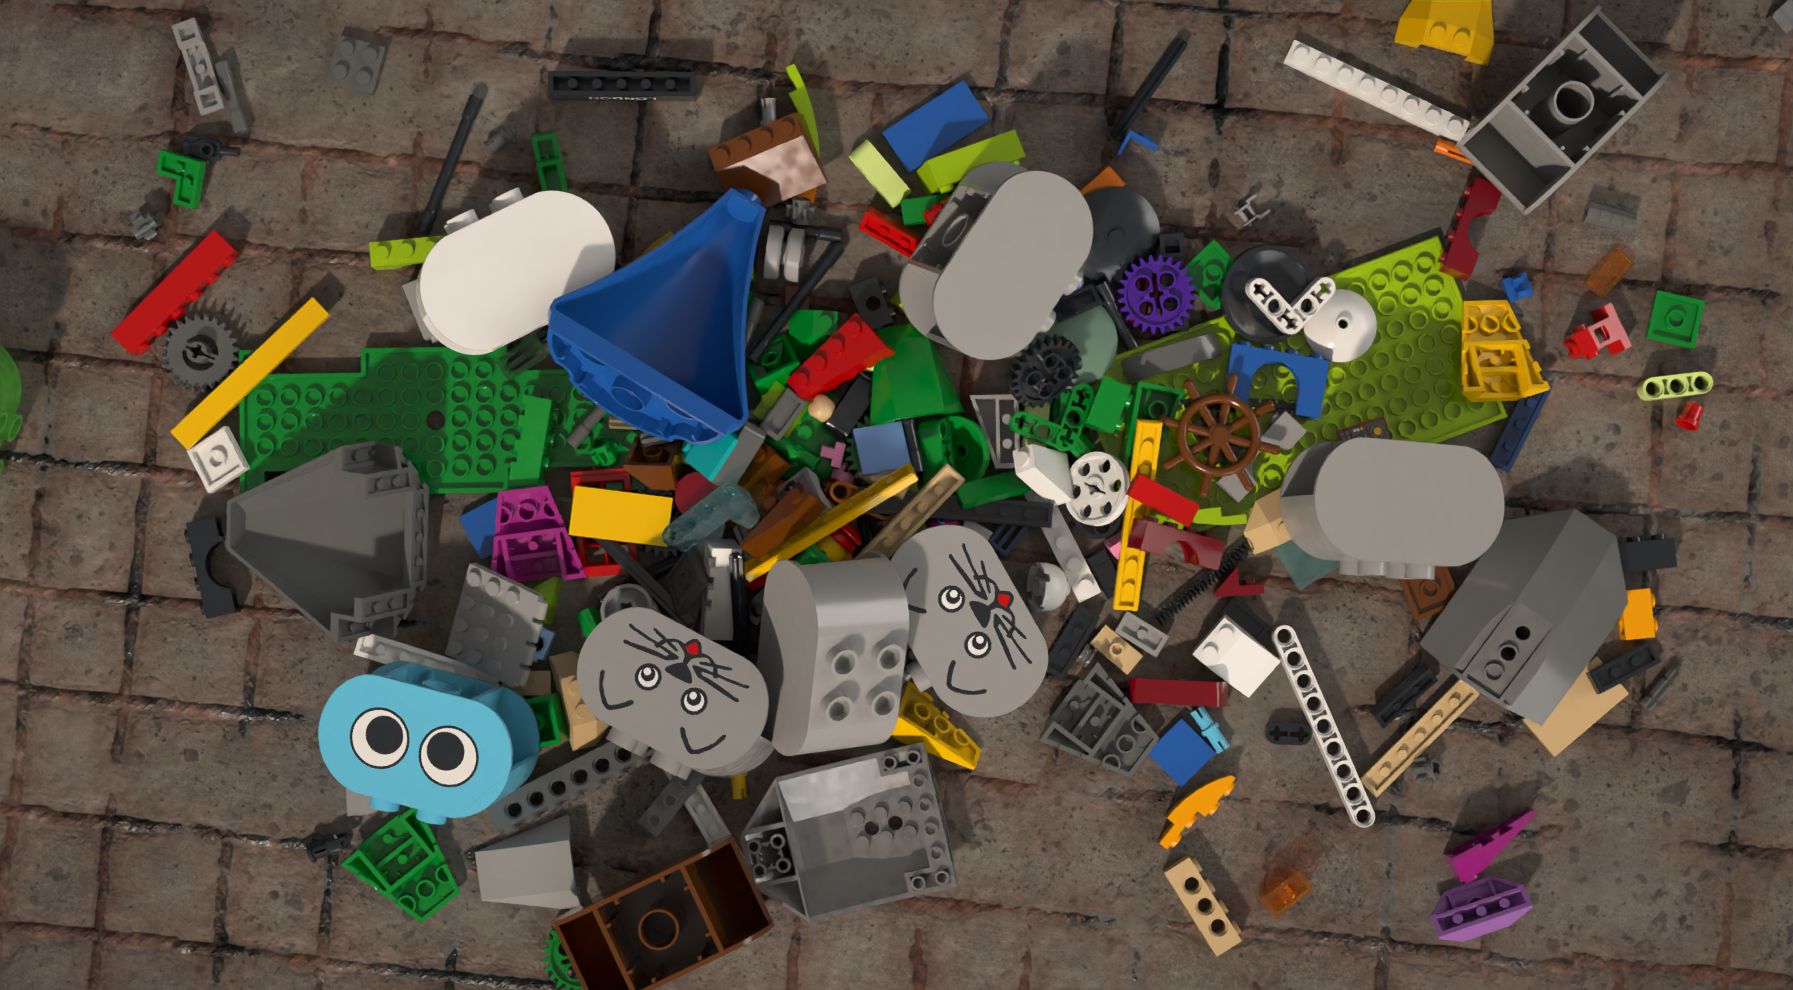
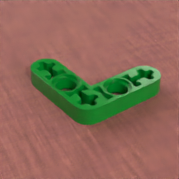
M1086 383L1073 386L1058 424L1020 411L1010 416L1009 428L1018 435L1059 451L1072 450L1078 442L1094 397L1093 389ZM1085 389L1084 394L1087 395V398L1081 399L1079 406H1084V408L1072 406V402L1076 404L1079 400V395L1076 392ZM1071 410L1078 412L1080 416L1077 424H1071L1068 421L1067 416ZM1022 416L1024 417V423L1032 424L1033 420L1035 423L1032 428L1023 426L1018 429L1015 419H1019ZM1041 424L1046 425L1049 429V435L1046 438H1040L1037 434V428ZM1064 425L1068 428L1076 429L1075 432H1069L1068 439L1071 443L1062 446L1063 441L1060 440V437L1065 436L1068 429H1063Z

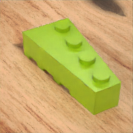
M1014 129L927 160L916 173L925 196H934L955 189L954 187L958 186L969 171L981 164L1001 161L1020 165L1019 162L1025 157V153Z

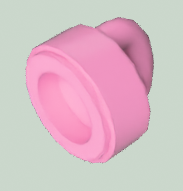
M843 462L839 470L833 469L831 479L836 482L845 481L854 485L855 476L852 475L853 471L849 472V467L852 464Z

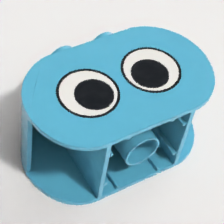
M397 661L378 668L372 674L354 677L340 685L330 696L323 709L319 722L318 740L321 755L331 774L349 790L370 796V807L386 812H397L400 805L418 809L416 815L418 820L441 825L446 823L447 817L461 818L476 814L519 788L530 776L536 765L540 749V732H538L539 725L537 718L533 715L534 711L531 706L526 703V699L511 688L413 662Z

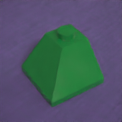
M798 310L789 321L788 340L798 360H808L838 330V311Z
M785 333L774 339L757 364L752 363L748 359L745 362L764 402L776 398L786 388H789L790 385L786 380L800 366L799 360Z

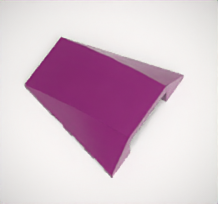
M548 484L498 491L492 571L516 582L562 576V581L587 577Z

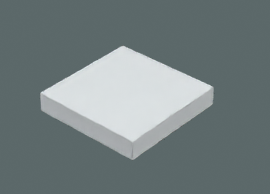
M229 426L222 427L187 450L208 493L215 492L250 469Z

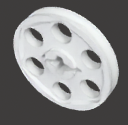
M1091 452L1083 455L1069 470L1072 491H1074L1076 486H1079L1081 493L1078 498L1075 499L1074 497V500L1067 502L1066 506L1070 514L1079 522L1092 526H1103L1118 518L1128 503L1129 496L1126 495V492L1131 485L1129 473L1123 462L1114 455L1104 452ZM1106 460H1109L1110 469L1105 473L1103 471V464ZM1088 463L1090 465V472L1084 476L1083 467ZM1120 479L1121 488L1118 492H1115L1113 488L1114 483ZM1088 484L1094 486L1097 485L1099 490L1104 491L1105 493L1097 492L1094 487L1089 486ZM1107 502H1110L1112 505L1111 512L1106 515L1104 512V506ZM1087 505H1090L1091 514L1086 518L1084 516V509Z

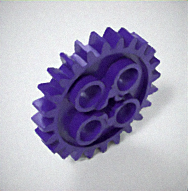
M1149 255L1148 263L1143 258H1140L1141 266L1138 267L1132 263L1131 266L1134 271L1132 273L1129 271L1124 272L1129 277L1128 280H1120L1125 285V288L1117 291L1124 294V297L1120 298L1118 302L1125 303L1126 305L1121 309V312L1129 311L1130 314L1126 317V320L1135 319L1133 324L1135 328L1143 324V332H1146L1151 327L1152 334H1156L1157 328H1160L1162 334H1165L1167 326L1172 331H1175L1174 323L1177 322L1183 326L1184 323L1181 318L1183 316L1186 318L1191 317L1186 312L1187 309H1195L1190 304V300H1197L1198 297L1191 295V292L1195 291L1197 287L1190 286L1189 284L1194 280V277L1186 278L1185 275L1189 269L1180 270L1182 265L1180 261L1172 265V257H1169L1164 262L1163 255H1159L1158 261H1155L1154 257ZM1153 273L1157 275L1158 290L1163 292V295L1159 298L1163 311L1162 316L1158 314L1157 299L1152 297V294L1155 293ZM1165 274H1172L1174 278L1173 284L1169 287H1164L1161 283V279ZM1142 278H1147L1150 282V286L1146 291H1140L1137 287L1138 281ZM1169 298H1175L1178 302V306L1174 311H1168L1165 307V303ZM1146 302H1151L1154 307L1153 312L1148 316L1144 315L1141 311L1142 305Z

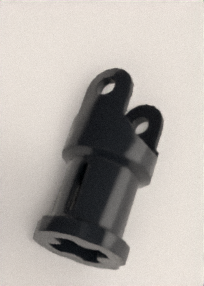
M346 832L339 835L330 834L325 836L323 840L314 843L307 842L306 851L310 861L316 863L317 859L338 855L341 850L348 848L352 839L351 835Z

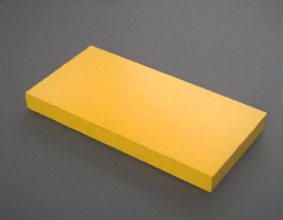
M575 486L569 535L667 547L673 498Z

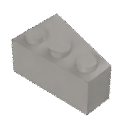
M1012 394L970 395L981 429L988 440L995 468L1015 469L1013 451L1020 448V435L1011 431L1008 422L1012 414L1019 412V402ZM1015 419V422L1018 424L1017 428L1019 429V419Z

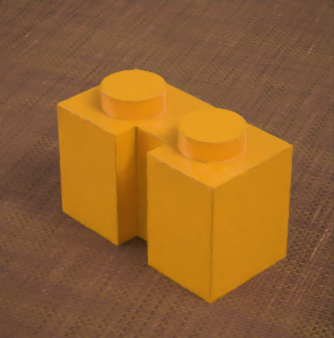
M1650 588L1626 590L1628 604L1618 620L1620 640L1655 637L1658 624L1657 619L1653 617L1652 608L1655 607L1654 594L1650 592Z

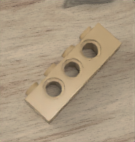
M1186 855L1162 871L1213 953L1219 956L1242 941L1238 936L1242 932L1235 921L1230 922L1225 914L1229 911L1223 901L1219 900L1217 902L1212 893L1216 890L1209 879L1204 881L1199 872L1203 869L1196 858L1191 860ZM1189 877L1197 879V886L1192 890L1185 888V881ZM1208 898L1210 900V907L1204 911L1199 910V900ZM1215 919L1223 921V927L1220 931L1211 930V923Z

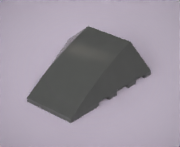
M1096 661L1075 680L1049 715L1038 740L1131 778L1160 738L1137 712L1127 697L1124 696L1098 661Z

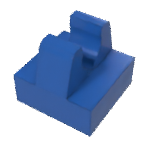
M1526 272L1501 280L1509 303L1534 295Z

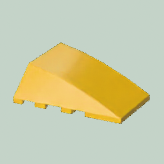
M1508 300L1462 302L1461 394L1471 402L1516 401L1550 389L1548 382L1543 381L1540 375L1541 368L1538 362H1534L1529 352L1531 347L1527 339L1523 340L1519 332L1521 327Z

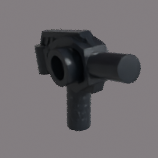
M187 136L185 141H182L181 154H193L206 161L204 178H207L212 161H220L223 156L239 157L241 149L240 147L223 146V143L218 138Z

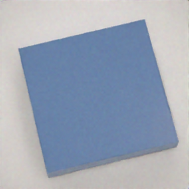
M901 421L853 429L862 478L892 473L910 462Z

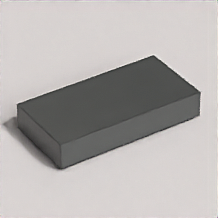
M786 388L758 427L775 441L779 442L808 402L800 398L789 388Z

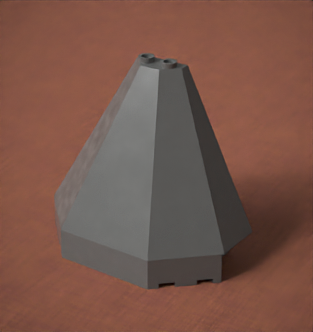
M376 441L341 446L227 501L226 549L337 643L369 636L371 633L395 638L398 633L397 626L401 619L406 620L415 604L412 600L417 592H422L426 586L429 487L425 482L420 481L417 476L418 471L410 460L404 458L402 455L403 450L400 446L377 443Z

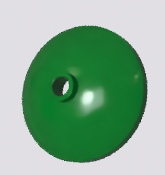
M963 416L942 418L947 419L950 424L955 470L965 478L963 483L981 479L988 468L990 459L989 443L983 430L974 421ZM963 447L966 449V454L962 451Z

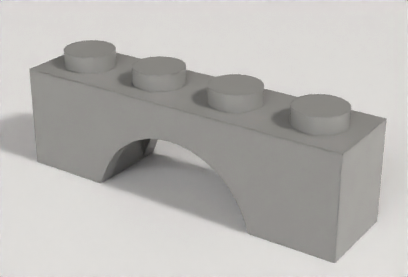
M1286 411L1281 414L1276 412L1267 421L1270 426L1264 432L1261 431V441L1289 450L1307 431ZM1244 447L1236 454L1238 459L1246 452ZM1253 459L1244 469L1255 486L1256 483L1252 474ZM1236 473L1230 476L1219 477L1215 482L1236 503L1240 502L1249 492L1244 489Z

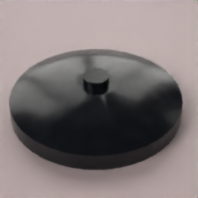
M1114 185L1095 188L1083 195L1092 216L1093 239L1088 257L1080 269L1083 271L1084 276L1097 282L1108 280L1109 284L1121 283L1120 280H1128L1129 278L1124 273L1125 271L1131 273L1134 271L1131 266L1132 263L1139 267L1141 266L1140 258H1143L1148 263L1149 255L1155 256L1159 246V221L1153 207L1139 193L1126 187Z
M1260 245L1243 251L1226 268L1220 283L1219 302L1226 322L1237 334L1254 342L1275 343L1291 337L1294 334L1280 331L1247 296L1245 285L1251 278L1265 279L1290 305L1313 281L1308 266L1297 254L1280 246ZM1254 284L1255 291L1253 293H1259L1265 298L1267 294L1260 290L1261 284ZM1307 298L1302 301L1301 309L1303 312H1308L1312 307V302ZM1272 299L1268 303V309L1271 313L1279 309V302L1276 299ZM1283 314L1279 316L1287 321L1286 327L1292 328L1294 326L1292 324L1293 319L1286 318Z

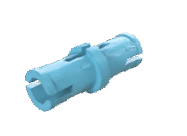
M1204 706L1197 707L1202 717H1200L1196 709L1191 711L1190 714L1202 729V735L1207 736L1217 754L1223 751L1218 741H1220L1225 749L1230 746L1218 729L1219 724L1212 720Z

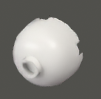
M1037 562L1035 563L1037 566H1032L1028 575L1027 592L1032 590V599H1028V603L1034 611H1052L1060 607L1065 601L1066 596L1069 595L1071 589L1070 582L1067 581V577L1061 568L1054 564Z

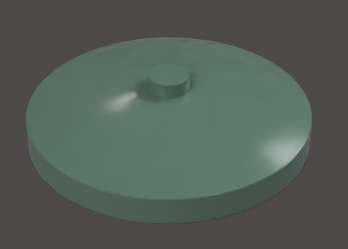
M1101 305L1061 323H1058L1057 319H1055L1052 327L1044 335H1035L1031 341L1033 345L1036 344L1037 337L1044 341L1047 334L1051 338L1054 334H1057L1059 337L1064 336L1067 340H1070L1080 351L1078 355L1082 358L1078 363L1082 368L1075 371L1079 377L1073 378L1072 382L1075 385L1086 383L1090 386L1099 381L1108 372L1114 362L1118 345L1115 324L1109 313ZM1037 361L1033 362L1052 382L1055 381V378ZM1067 386L1066 389L1070 391L1073 386Z

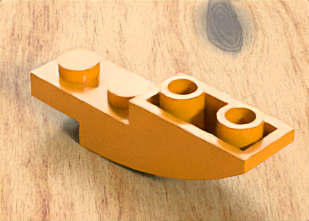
M1230 774L1223 775L1205 782L1185 795L1165 815L1172 823L1157 842L1166 849L1169 846L1175 847L1182 838L1180 833L1184 827L1190 828L1197 819V816H1195L1196 812L1198 811L1204 817L1208 813L1212 815L1220 805L1218 800L1223 794L1227 796L1234 788L1235 784L1232 782L1236 778Z

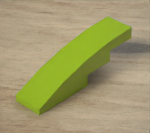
M792 64L786 68V71L796 90L789 93V97L797 112L804 115L820 158L819 139L813 109L801 76L795 64Z
M1221 507L1198 509L1192 524L1240 525L1247 524L1246 514L1222 517ZM1151 508V513L1172 519Z

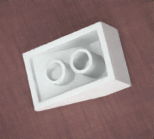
M1225 613L1196 645L1192 653L1210 670L1248 698L1281 662V660Z

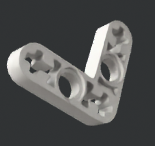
M1322 276L1317 277L1289 305L1265 279L1251 278L1245 285L1247 296L1280 331L1287 334H1296L1333 296L1336 289L1332 279ZM1320 283H1327L1325 286L1326 293L1319 292L1321 290ZM1254 284H1261L1260 290L1267 294L1265 298L1259 293H1253L1255 291ZM1308 298L1312 302V307L1308 312H1303L1301 303L1304 299ZM1272 299H1276L1279 302V309L1274 313H1271L1268 309V303ZM1283 314L1286 318L1293 319L1292 324L1294 326L1292 328L1286 327L1287 321L1279 316Z

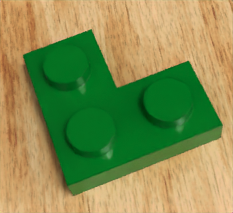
M166 149L160 150L156 174L176 179L173 203L190 209H199L206 161Z

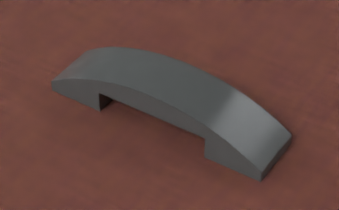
M1214 332L1121 360L1127 383L1129 384L1184 366L1220 357L1221 352Z

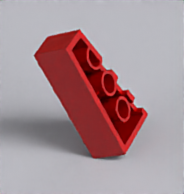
M855 313L786 381L800 398L811 402L817 394L826 395L836 389L839 384L853 379L857 376L856 374L866 368L878 364V361L885 357H890L896 352L864 317Z

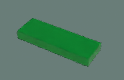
M1015 470L963 483L954 491V494L962 510L1028 493L1031 487L1016 475Z

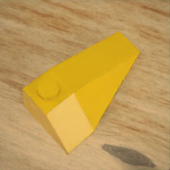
M908 681L901 690L898 719L891 736L907 745L924 742L928 753L972 770L976 768L981 749L962 729L954 727L948 720L950 716L945 711L940 712L932 703L934 699L927 692L923 691L920 693L917 686Z

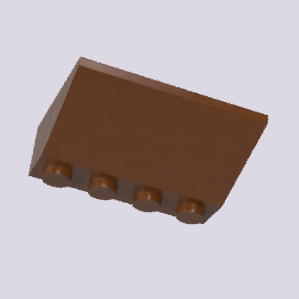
M792 113L708 149L715 171L726 192L730 188L734 190H749L760 198L762 207L765 209L828 183L803 114Z

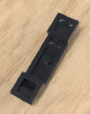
M1184 233L1159 234V255H1163L1164 262L1169 257H1172V265L1180 261L1182 263L1180 270L1185 267ZM1165 274L1161 279L1164 287H1169L1174 282L1172 274ZM1169 298L1165 303L1168 311H1174L1178 306L1175 298ZM1184 316L1181 318L1184 323L1183 326L1177 322L1174 323L1175 331L1189 330V320ZM1169 326L1166 327V332L1172 331Z

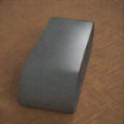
M747 420L740 429L735 431L739 441L713 481H710L728 493L735 488L766 437L764 430Z

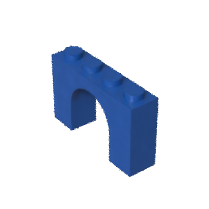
M1237 341V344L1233 343L1230 346L1222 393H1225L1229 375L1236 373L1238 375V382L1234 396L1248 404L1251 381L1255 371L1266 364H1278L1288 369L1296 381L1297 390L1292 416L1311 420L1320 419L1330 362L1329 360H1324L1323 355L1310 353L1309 357L1301 356L1299 351L1285 349L1284 353L1275 351L1276 347L1261 345V348L1251 347L1252 343L1247 341Z

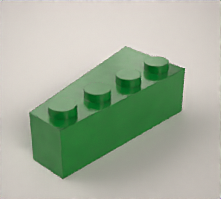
M1140 381L1132 383L1131 394H1133L1127 410L1119 459L1127 468L1129 475L1137 419L1156 420L1159 415L1174 418L1178 405L1186 392L1185 390ZM1163 425L1161 431L1160 446L1162 441H1164L1167 434V430L1169 428Z
M522 395L521 403H525L526 407L525 411L523 410L519 414L518 425L519 430L522 431L521 435L518 434L515 439L514 454H517V456L511 462L507 490L546 485V480L542 479L544 470L548 471L551 456H547L549 446H553L555 441V432H552L553 424L558 422L560 416V408H557V402L550 399Z

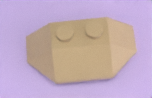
M1281 487L1255 500L1243 531L1250 548L1253 550V554L1274 548L1292 539L1284 526L1281 516Z
M569 651L548 657L556 690L560 695L572 752L597 745L609 724L595 717L581 697L577 682L579 654Z

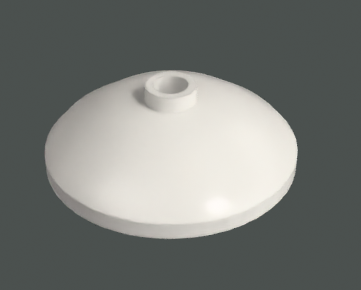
M1335 289L1333 296L1303 326V331L1310 348L1316 354L1323 355V359L1332 362H1347L1360 357L1370 348L1376 335L1377 321L1371 305L1365 298L1350 290ZM1340 320L1346 321V328L1342 329L1339 327L1338 323Z

